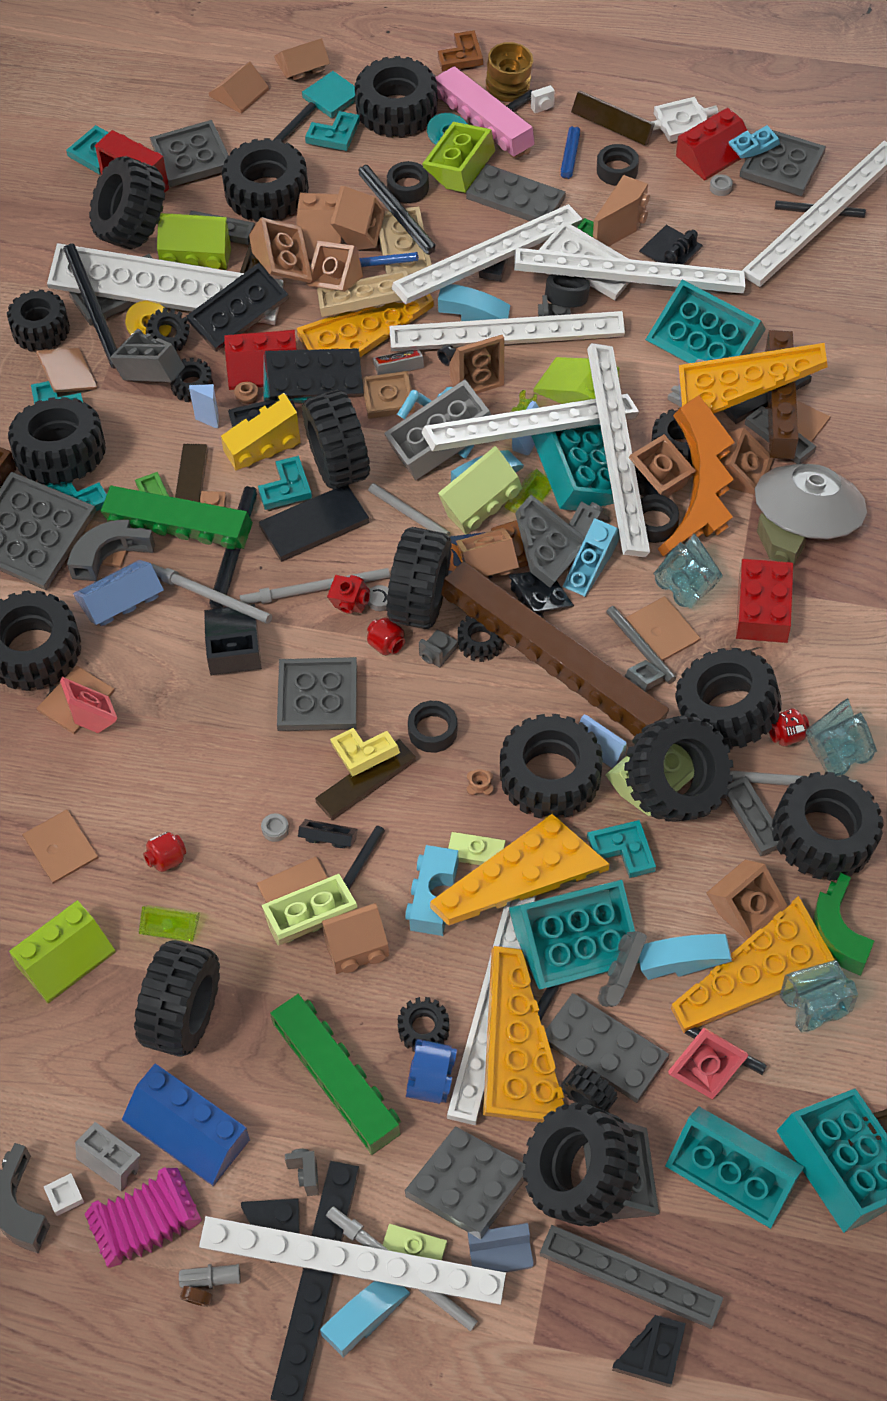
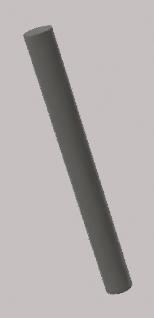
M615 606L608 608L606 613L645 658L665 674V681L668 684L673 683L676 680V676Z

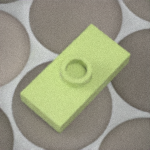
M452 832L448 849L458 850L459 862L482 865L505 848V840Z
M389 1224L382 1245L389 1251L442 1261L447 1240Z

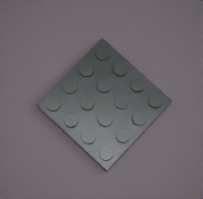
M11 472L0 488V571L47 590L74 545L97 512L95 506Z

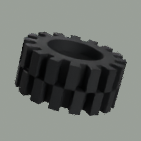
M163 308L162 313L158 309L155 315L152 314L150 316L146 334H151L153 339L160 338L169 342L176 351L177 349L180 351L187 342L190 326L189 323L186 324V317L181 318L182 313L180 311L178 314H175V309L171 308V311L168 312L167 308ZM170 325L175 328L177 334L174 337H165L160 334L159 327Z
M186 358L182 359L185 368L178 374L179 376L176 380L170 382L173 395L177 396L179 400H182L184 397V401L189 403V399H191L189 385L213 384L210 366L205 361L202 363V359L199 358L196 362L194 358H190L188 362H186ZM190 377L199 378V380L193 383L183 382Z
M468 615L465 617V621L462 620L460 622V627L457 630L460 652H463L466 658L471 655L472 661L479 657V662H484V657H487L489 661L492 660V654L496 657L499 655V650L502 651L504 644L502 638L488 631L484 625ZM476 632H485L490 635V639L484 642H477L471 639V635Z
M420 997L415 998L414 1004L411 1000L406 1003L407 1008H401V1015H398L397 1019L399 1037L401 1042L404 1041V1046L408 1049L411 1046L412 1052H415L414 1048L417 1039L444 1044V1039H448L450 1031L449 1015L446 1013V1008L443 1005L440 1007L439 1001L436 999L433 1003L430 1002V997H425V1001L422 1002ZM419 1017H429L434 1021L435 1026L430 1033L419 1034L413 1029V1022Z
M584 1065L574 1066L561 1083L562 1091L567 1094L569 1100H573L574 1103L587 1104L606 1112L609 1111L618 1098L617 1092L614 1091L613 1086L608 1085L609 1082L606 1079L603 1080L599 1073H593L592 1069L589 1067L586 1069Z

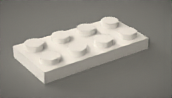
M566 221L561 223L539 249L542 251L628 259ZM586 278L591 287L613 300H616L630 283Z

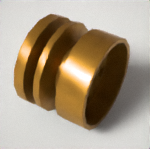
M503 42L491 48L488 54V70L486 72L485 84L486 90L493 97L509 102L514 101L529 91L533 67V55L530 50L522 44L515 42Z

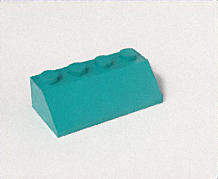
M700 1106L688 1117L665 1165L668 1169L770 1229L804 1169V1166Z

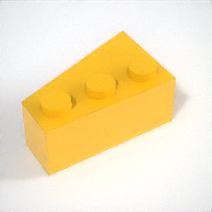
M285 393L278 396L279 401L268 409L266 406L259 409L260 414L249 422L245 419L221 435L223 451L235 471L249 467L253 463L270 458L274 454L293 448L301 443L297 412Z

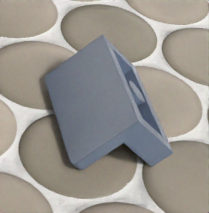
M528 1223L488 1229L481 1239L468 1233V1245L473 1267L505 1273L533 1268Z

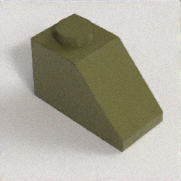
M761 513L757 533L769 559L779 562H792L794 567L805 547L806 537L783 530Z

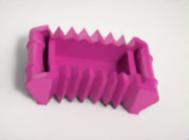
M166 1167L158 1170L156 1181L149 1178L148 1185L142 1182L141 1190L134 1188L133 1196L125 1192L124 1200L117 1196L115 1203L108 1198L107 1206L97 1200L91 1203V1206L85 1212V1217L90 1226L89 1230L95 1236L100 1249L99 1253L103 1256L107 1268L122 1264L123 1255L131 1261L133 1252L142 1258L143 1249L152 1253L153 1244L162 1248L164 1238L172 1242L173 1232L181 1236V1226L190 1230L202 1221L196 1208L197 1205L194 1204L186 1187V1181L183 1180L179 1169Z

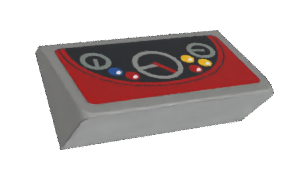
M407 350L373 358L377 375L424 368L423 355L419 350Z

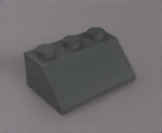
M624 1122L633 1132L631 1138L636 1139L639 1150L636 1151V1155L640 1157V1167H637L636 1174L639 1177L637 1184L634 1183L631 1189L634 1193L630 1200L624 1201L623 1205L625 1207L618 1214L612 1213L613 1218L611 1220L659 1215L647 1128ZM589 1142L583 1145L586 1173L591 1159Z

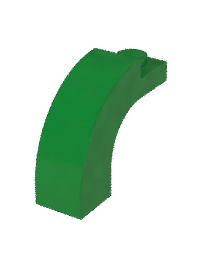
M840 873L837 883L831 881L826 894L820 892L814 910L813 922L837 965L861 976L875 940L855 933L842 920L840 906L847 892L851 877Z

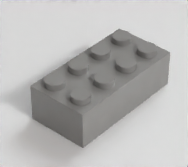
M463 380L384 434L399 459L413 478L417 480L467 447L463 446L432 452L421 433L424 426L490 416L491 413L468 382Z

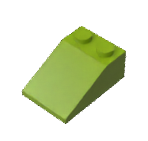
M556 357L534 387L533 392L560 404L596 399L589 358ZM617 367L618 378H619V371H620V368H619V367Z

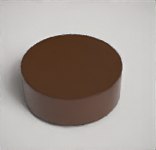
M183 1286L180 1298L191 1304L208 1307L212 1294L197 1288Z

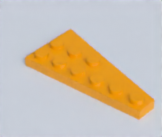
M428 294L408 304L404 302L386 303L382 307L376 308L372 306L363 308L358 312L348 311L340 313L335 317H328L296 328L297 335L305 350L359 348V356L362 357L390 337L389 326L408 325L433 308L434 299L431 294Z
M825 343L679 365L682 406L700 395L714 414L828 367Z
M551 814L431 900L430 908L446 924L452 925L478 916L483 910L495 906L497 909L507 906L509 901L518 898L521 901L559 888L562 883L573 879L580 881L585 879L588 874L597 871L599 873L609 871L610 864Z
M797 896L786 909L776 914L772 921L755 932L731 953V962L713 968L710 974L702 981L693 985L672 1003L671 1010L683 1033L691 1028H698L837 971L838 965L800 897Z
M494 946L491 950L483 1115L543 1123L544 1116L551 1111L556 1112L557 1107L564 1105V1095L557 1081L555 1063L544 1025H541L538 1004L532 994L531 980L521 949Z

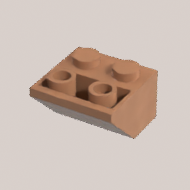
M340 186L334 213L331 217V225L348 245L356 246L357 250L376 248L385 209L374 196L347 186Z

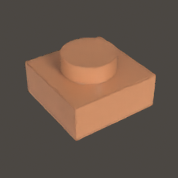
M201 491L200 503L225 507L226 492Z

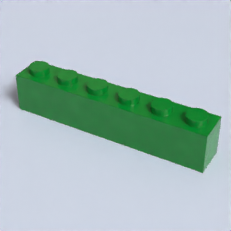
M112 485L109 487L101 509V513L107 522L129 520L133 529L144 528L161 536L166 534L175 535L182 540L195 539L206 545H211L212 543L221 544L227 549H235V547L244 549L253 525L247 511Z
M298 993L270 1012L272 1023L369 1153L373 1155L400 1136L399 1124L401 1120L392 1108L388 1110L382 1103L384 1098L377 1087H370L365 1081L367 1076L359 1064L353 1065L348 1059L350 1054L342 1042L338 1044L332 1038L334 1033L326 1021H319L316 1017L317 1011L309 999L304 1001Z

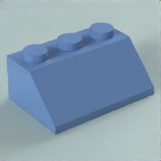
M137 560L74 592L73 595L91 623L103 626L114 620L113 616L121 612L123 614L132 612L137 608L136 604L142 601L148 603L159 597L158 593L164 591L151 563Z

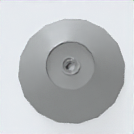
M792 464L775 467L761 476L754 489L756 504L767 519L785 531L806 538L832 539L847 536L862 526L867 515L865 498L855 485L833 470L821 465Z

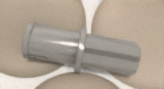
M208 1264V1267L182 1269L179 1271V1285L181 1288L183 1286H209V1289H213L215 1285L240 1284L241 1282L239 1264L216 1267Z

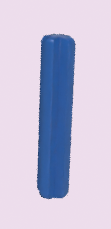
M571 126L568 130L561 166L562 178L570 179L573 175L580 138L579 127Z

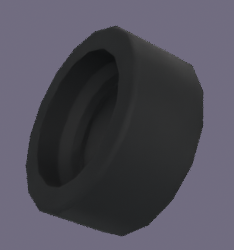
M612 144L600 150L597 155V175L603 182L617 186L623 175L633 179L636 178L639 156L633 148L623 144ZM611 161H623L630 166L623 169H613L606 164Z
M399 162L388 170L387 188L401 203L417 202L428 193V171L417 162ZM403 178H415L420 181L418 184L410 187L396 184L398 180Z
M551 274L546 281L545 295H547V300L557 306L567 308L581 307L588 301L590 283L585 277Z
M653 494L641 498L643 514L648 511H659L670 518L669 523L663 526L655 527L645 523L648 542L659 543L668 540L678 528V506L673 500L663 495Z
M429 700L418 704L410 712L407 724L408 735L411 743L417 749L424 752L437 753L453 745L457 738L458 722L455 711L448 704ZM430 716L440 717L448 723V730L442 735L429 737L418 731L417 724L422 719Z

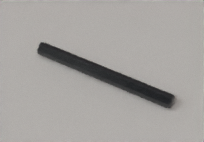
M368 165L359 167V176L425 254L430 255L436 251V244Z
M70 243L63 247L64 253L111 368L115 369L116 367L110 357L115 353L117 347L76 246Z
M246 486L243 489L237 509L247 511L249 516H251L257 496L255 487ZM241 548L225 549L213 590L227 595ZM211 599L209 601L211 609L224 607V605Z

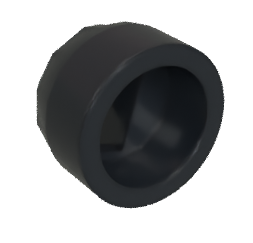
M446 345L437 351V356L442 364L445 366L450 365L456 348Z

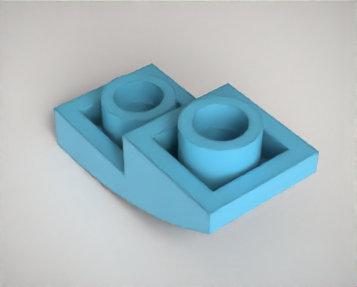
M768 125L753 134H750L747 130L729 141V145L740 158L761 154L780 144L779 138Z

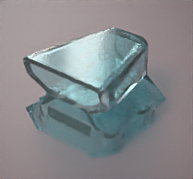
M694 533L685 544L680 542L673 548L653 573L656 584L660 588L670 589L673 592L675 602L681 607H689L690 609L702 597L708 594L723 577L710 554Z
M849 698L841 701L806 731L808 743L825 772H835V776L845 774L849 770L850 765L855 762L859 764L867 763L873 758L874 753L877 752L866 720L861 712L854 715Z
M836 960L786 974L780 991V998L788 1007L796 1008L795 1026L800 1032H809L820 1027L825 1022L843 1018L853 1011L858 997L854 981L846 978Z

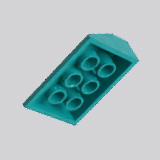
M682 279L645 340L689 364L695 363L697 359L709 361L748 355L754 350L766 328L761 320Z
M600 424L531 435L559 509L576 511L581 502L589 506L591 502L599 506L614 504Z
M623 880L608 882L509 907L516 938L538 989L609 971L611 964L617 960L620 953L618 949L620 940L625 934L627 935V932L635 931Z
M856 1088L791 1113L777 1129V1133L796 1162L804 1166V1174L843 1233L866 1224L887 1211V1133ZM862 1117H867L868 1121H864ZM869 1123H871L874 1129L877 1131L876 1134H873L867 1126ZM875 1136H880L881 1140H877ZM848 1139L853 1143L852 1146H850Z

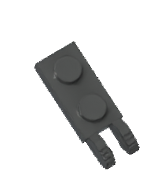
M639 931L627 932V935L625 934L620 940L618 946L620 953L617 960L609 968L608 976L610 978L608 983L599 990L600 994L597 999L602 1006L614 1007L621 1002L620 999L623 998L647 939L645 934Z

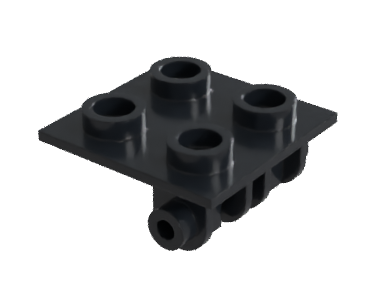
M666 224L639 252L656 262L684 265L703 245L697 242L698 233L696 230H688L684 235Z
M531 572L509 574V578L512 580L510 589L514 592L518 601L542 618H544V611L574 606L557 580L549 587Z

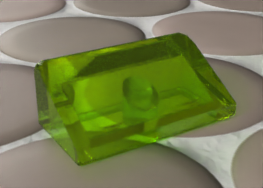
M536 468L521 483L522 489L515 498L509 499L504 507L516 513L530 495L542 502L552 489L548 478Z
M152 905L142 906L139 934L193 942L200 912Z

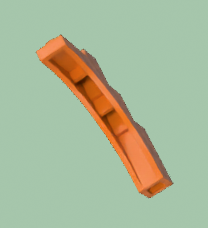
M700 395L683 405L673 415L684 432L690 448L693 468L696 472L693 474V490L684 518L672 536L658 548L663 557L669 552L675 555L685 547L683 542L688 538L694 541L703 533L706 537L712 533L718 536L729 527L727 522L733 518L719 497L730 490L727 485L734 480L720 462L721 459L730 453L728 448L734 443V440Z

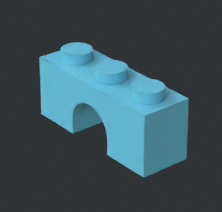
M426 845L424 855L419 854L417 871H420L418 879H413L411 895H414L413 904L408 903L405 919L410 922V931L443 936L446 923L430 908V901L436 898V896L431 894V891L438 886L451 887L454 885L459 864L458 850Z

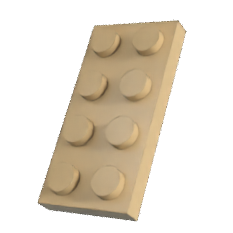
M419 206L405 208L424 230ZM389 210L385 211L379 233L382 256L418 252L419 260L416 262L384 265L386 274L407 270L408 275L431 266L430 255L425 254Z
M407 270L360 279L345 292L317 288L321 316L335 317L340 313L348 311L358 312L367 307H382L386 303H402L403 301L392 290L393 282L408 276Z

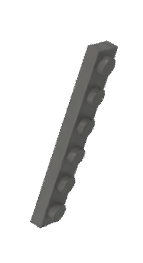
M551 1225L540 1250L541 1257L709 1329L713 1328L724 1298L554 1225Z

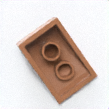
M623 175L594 219L593 238L609 247L636 232L640 224H644L648 217V211L646 210L650 194H647L648 184Z
M300 193L297 209V226L302 228L308 262L313 260L317 241L343 243V238L331 225V217L334 213L338 194Z
M260 218L249 234L252 253L271 275L311 283L312 276L302 228Z
M503 334L456 349L450 361V379L454 386L466 380L476 394L504 386Z

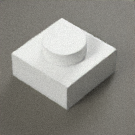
M551 85L531 92V109L534 113L554 107L555 90Z
M71 1173L44 1186L56 1216L84 1203Z

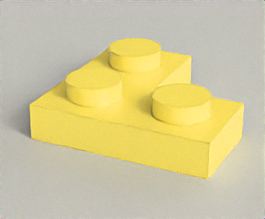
M352 728L330 739L333 748L352 777L400 753L398 745L388 731L363 742L355 729Z

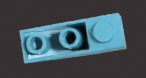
M594 518L562 587L586 597L615 550L620 539L618 528Z

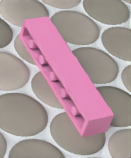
M455 66L436 76L437 98L443 100L452 110L457 111L463 119L468 120L474 126L492 129L493 140L502 150L507 151L514 157L534 145L533 127Z

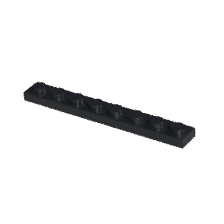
M330 1161L311 1236L343 1242L344 1230L326 1215L334 1206L345 1216L349 1217L360 1171L359 1166ZM303 1268L270 1398L271 1401H304L334 1273Z

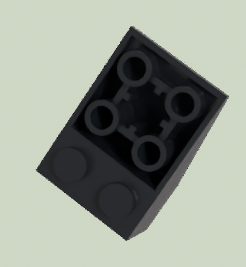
M229 607L204 610L205 645L210 676L262 669L257 619Z

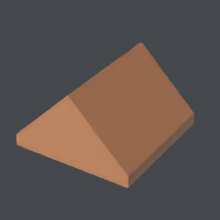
M249 61L233 71L211 90L209 97L242 114L269 90V86Z
M317 241L310 267L312 282H306L307 286L345 292L363 277L356 246Z

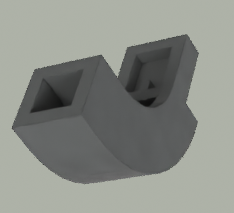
M129 520L110 521L92 528L76 542L70 553L67 565L71 578L96 581L102 562L111 554L119 551L153 553L155 542L152 531L144 528L133 529Z
M14 1143L11 1151H7L2 1161L3 1169H0V1230L10 1241L19 1247L39 1253L50 1224L44 1215L26 1210L17 1203V1188L31 1155L26 1146Z

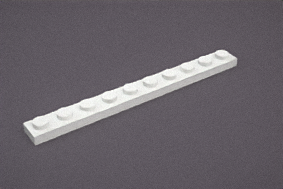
M883 141L750 262L742 270L744 271L745 278L761 287L887 170V142Z
M568 204L393 282L392 290L405 304H408L514 256L516 248L529 249L547 241L563 221L578 227L582 222V218Z
M516 248L514 270L674 287H678L683 279L700 289L708 291L744 293L745 290L744 271Z
M622 311L389 326L391 352L439 349L446 345H451L453 348L462 347L502 334L504 336V344L624 337L625 334Z
M591 343L587 351L623 555L646 557L650 553L635 466L628 458L632 454L614 350L612 346Z
M623 394L622 400L626 419L636 418L639 412L629 395ZM596 399L427 425L424 426L421 433L433 452L600 424Z
M537 895L521 901L518 898L507 902V906L503 908L493 947L521 949L515 935L509 907L536 901ZM491 956L447 1113V1119L475 1126L485 1088Z
M207 1216L205 1217L199 1247L202 1249L501 1305L506 1278L505 1272Z

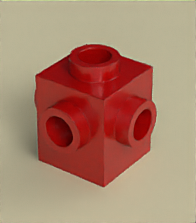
M335 575L327 598L335 608L344 613H363L365 605L370 600V589L364 583V580L358 576L350 575V577Z

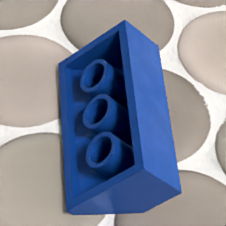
M156 1063L136 1085L122 1117L124 1123L212 1186L217 1183L250 1141L247 1128Z

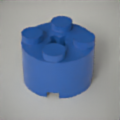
M417 1039L405 1097L436 1104L446 1103L452 1082V1077L447 1075H451L457 1049L451 1048L449 1045Z

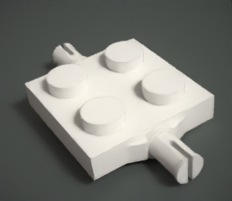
M695 97L654 106V115L657 120L651 121L655 123L653 130L661 129L669 142L676 141L679 135L707 120V117L717 114L718 108L716 105L703 108L698 104Z

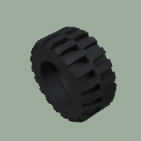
M384 57L380 61H373L370 66L367 65L359 73L355 83L356 112L360 115L361 123L365 124V127L370 131L374 130L378 135L385 134L386 137L391 138L393 136L405 137L407 134L411 136L416 134L418 130H424L438 110L435 75L422 62L418 60L413 61L410 57ZM393 95L405 96L402 98H388L389 96Z
M264 138V140L253 139L250 143L244 142L240 144V148H235L231 151L222 166L226 201L235 213L241 214L243 218L248 220L251 218L258 222L260 218L270 220L285 219L286 215L289 214L291 216L297 211L300 193H308L307 167L304 157H302L298 149H294L293 145L288 142L284 144L279 139L274 141L270 138ZM260 178H277V180L267 183L253 182Z
M122 156L109 162V166L103 169L102 175L99 176L96 188H94L92 193L91 211L89 212L90 226L99 240L128 250L138 248L149 240L148 237L154 233V228L160 221L159 217L161 212H163V201L165 200V183L156 167L128 156Z
M337 389L307 398L302 405L303 422L311 452L326 486L336 489L365 480L370 474L368 450L357 413L347 393Z
M52 397L46 401L39 400L34 405L25 407L22 413L19 412L9 426L8 440L15 466L22 475L30 480H37L40 484L52 483V485H60L61 482H66L67 484L77 478L80 480L86 476V473H92L96 469V465L100 464L106 451V443L98 413L87 403H82V401L75 398L70 400L68 397H61V399Z
M410 527L404 530L394 556L388 585L386 611L387 617L393 623L422 629H429L435 624L444 597L441 595L444 579L448 576L450 569L452 542L446 533L417 527Z
M30 590L22 591V594L18 595L12 593L5 600L1 598L0 683H6L7 687L12 689L20 687L21 690L30 691L31 688L35 687L37 690L44 689V685L47 684L52 686L59 682L58 679L61 676L65 678L70 673L69 668L75 667L78 661L77 657L81 653L79 630L68 605L62 600L59 601L57 596L53 594L46 596V593L42 591L31 593ZM42 630L51 633L47 641L35 649L17 651L9 648L11 642L24 632Z
M721 648L717 649L718 652L712 654L711 652L705 653L700 660L697 658L691 662V667L684 670L681 674L682 678L677 682L675 698L681 716H693L700 718L701 722H708L713 726V732L719 731L724 737L722 743L724 745L728 744L729 749L733 750L735 746L743 748L751 741L753 743L759 741L763 733L766 735L772 729V724L775 725L779 718L782 702L774 670L767 663L766 659L760 655L756 656L755 652L749 650L743 652L740 648H732L731 650ZM733 690L748 692L746 697L736 704L725 707L709 705L715 697L724 692Z
M540 714L536 715V719L527 718L523 720L521 727L516 725L510 730V735L505 737L503 748L500 750V781H502L504 794L509 795V801L514 806L520 805V811L526 814L530 811L534 813V817L542 819V816H550L551 814L556 818L559 815H564V818L572 816L574 810H577V812L582 811L586 808V803L592 802L596 797V791L599 790L601 784L603 763L601 745L597 743V737L593 732L588 733V727L582 722L577 724L575 719L569 716L565 719L561 718L560 714H552L550 717ZM552 753L566 757L576 768L572 773L563 778L544 779L533 774L526 765L536 756Z
M677 716L655 721L653 724L642 728V733L636 734L632 740V743L635 745L628 747L626 756L630 758L629 762H625L624 771H628L629 778L625 780L627 787L631 786L633 789L631 796L634 801L640 800L641 804L639 807L644 812H651V816L658 820L665 819L668 822H677L705 817L711 813V810H717L722 805L720 799L726 798L730 791L727 785L732 784L733 775L730 774V768L734 767L733 760H729L728 753L731 752L728 744L724 745L722 743L724 737L719 731L713 732L711 724L701 722L700 718L693 716ZM673 744L681 746L689 754L694 767L692 784L683 795L676 792L669 785L664 773V759L667 751Z
M820 772L810 773L809 777L802 776L798 778L795 783H791L786 789L772 820V827L774 828L772 832L773 840L779 841L776 846L777 850L781 855H786L785 861L789 865L797 866L799 868L798 871L804 875L806 872L812 874V878L821 880L822 877H827L829 881L838 880L840 873L851 877L853 873L861 871L865 864L869 862L883 834L884 821L883 817L879 816L881 813L879 804L873 802L874 796L869 790L865 792L862 789L863 785L858 781L854 783L849 780L848 776L843 774L840 777L835 776V772H825L824 775H821ZM820 812L835 817L845 826L849 838L835 840L818 834L809 825L805 815Z
M171 940L162 944L159 951L155 953L152 963L147 968V974L143 978L134 1016L136 1017L134 1023L135 1036L143 1047L183 1057L191 1054L193 1049L198 1046L199 1040L203 1037L205 1028L209 1024L219 988V958L211 949L178 940Z
M582 1103L559 1106L556 1108V1112L551 1111L543 1117L544 1122H539L535 1126L533 1137H529L526 1146L529 1147L527 1154L523 1155L525 1170H522L523 1179L525 1182H528V1185L525 1187L529 1197L533 1198V1204L539 1210H542L545 1215L578 1226H597L600 1222L605 1223L612 1219V1213L618 1214L625 1207L623 1205L624 1201H629L634 1193L631 1189L634 1183L637 1184L639 1175L636 1174L637 1167H640V1157L636 1155V1151L639 1150L636 1139L631 1138L633 1132L629 1126L624 1124L623 1120L616 1115ZM589 1142L591 1159L588 1171L583 1180L576 1187H573L571 1169L574 1158L579 1149Z

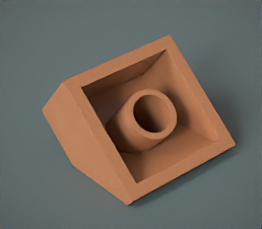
M322 38L283 50L274 56L286 79L293 77V80H298L306 77V72L313 71V74L325 71L324 66L330 64Z
M743 427L728 433L734 440V443L728 448L730 453L721 459L720 462L734 479L727 485L730 489L755 495L754 489L761 476L769 472L773 458H770L769 452Z
M665 435L660 436L628 457L659 494L666 497L685 487L696 472Z
M505 528L456 541L462 562L464 561L487 579H489L490 575L497 573L499 575H507L512 573L513 569L519 568L512 538Z
M746 859L706 892L718 915L745 940L750 938L759 929L765 927L773 920L776 914L788 907L766 865Z
M376 903L322 921L326 947L336 974L353 972L359 966L368 963L376 964L389 956L388 942Z

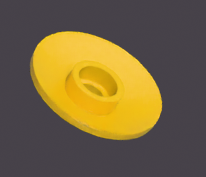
M140 301L132 305L127 311L125 325L129 334L132 335L137 329H140L146 335L147 327L144 324H148L150 316L152 314L155 315L156 310L160 309L162 313L165 307L150 301ZM160 326V334L167 337L172 326Z

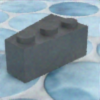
M137 329L110 357L123 380L172 382L178 378V374L185 368L171 343L160 338L153 339L151 334L147 333L145 335L140 329Z

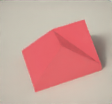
M61 678L60 683L75 724L99 733L115 723L117 716L109 696L67 678Z
M703 1028L668 1073L670 1076L713 1100L749 1055L708 1029Z

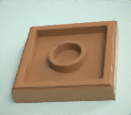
M408 371L362 377L368 419L397 415L411 391ZM415 405L409 413L415 412Z

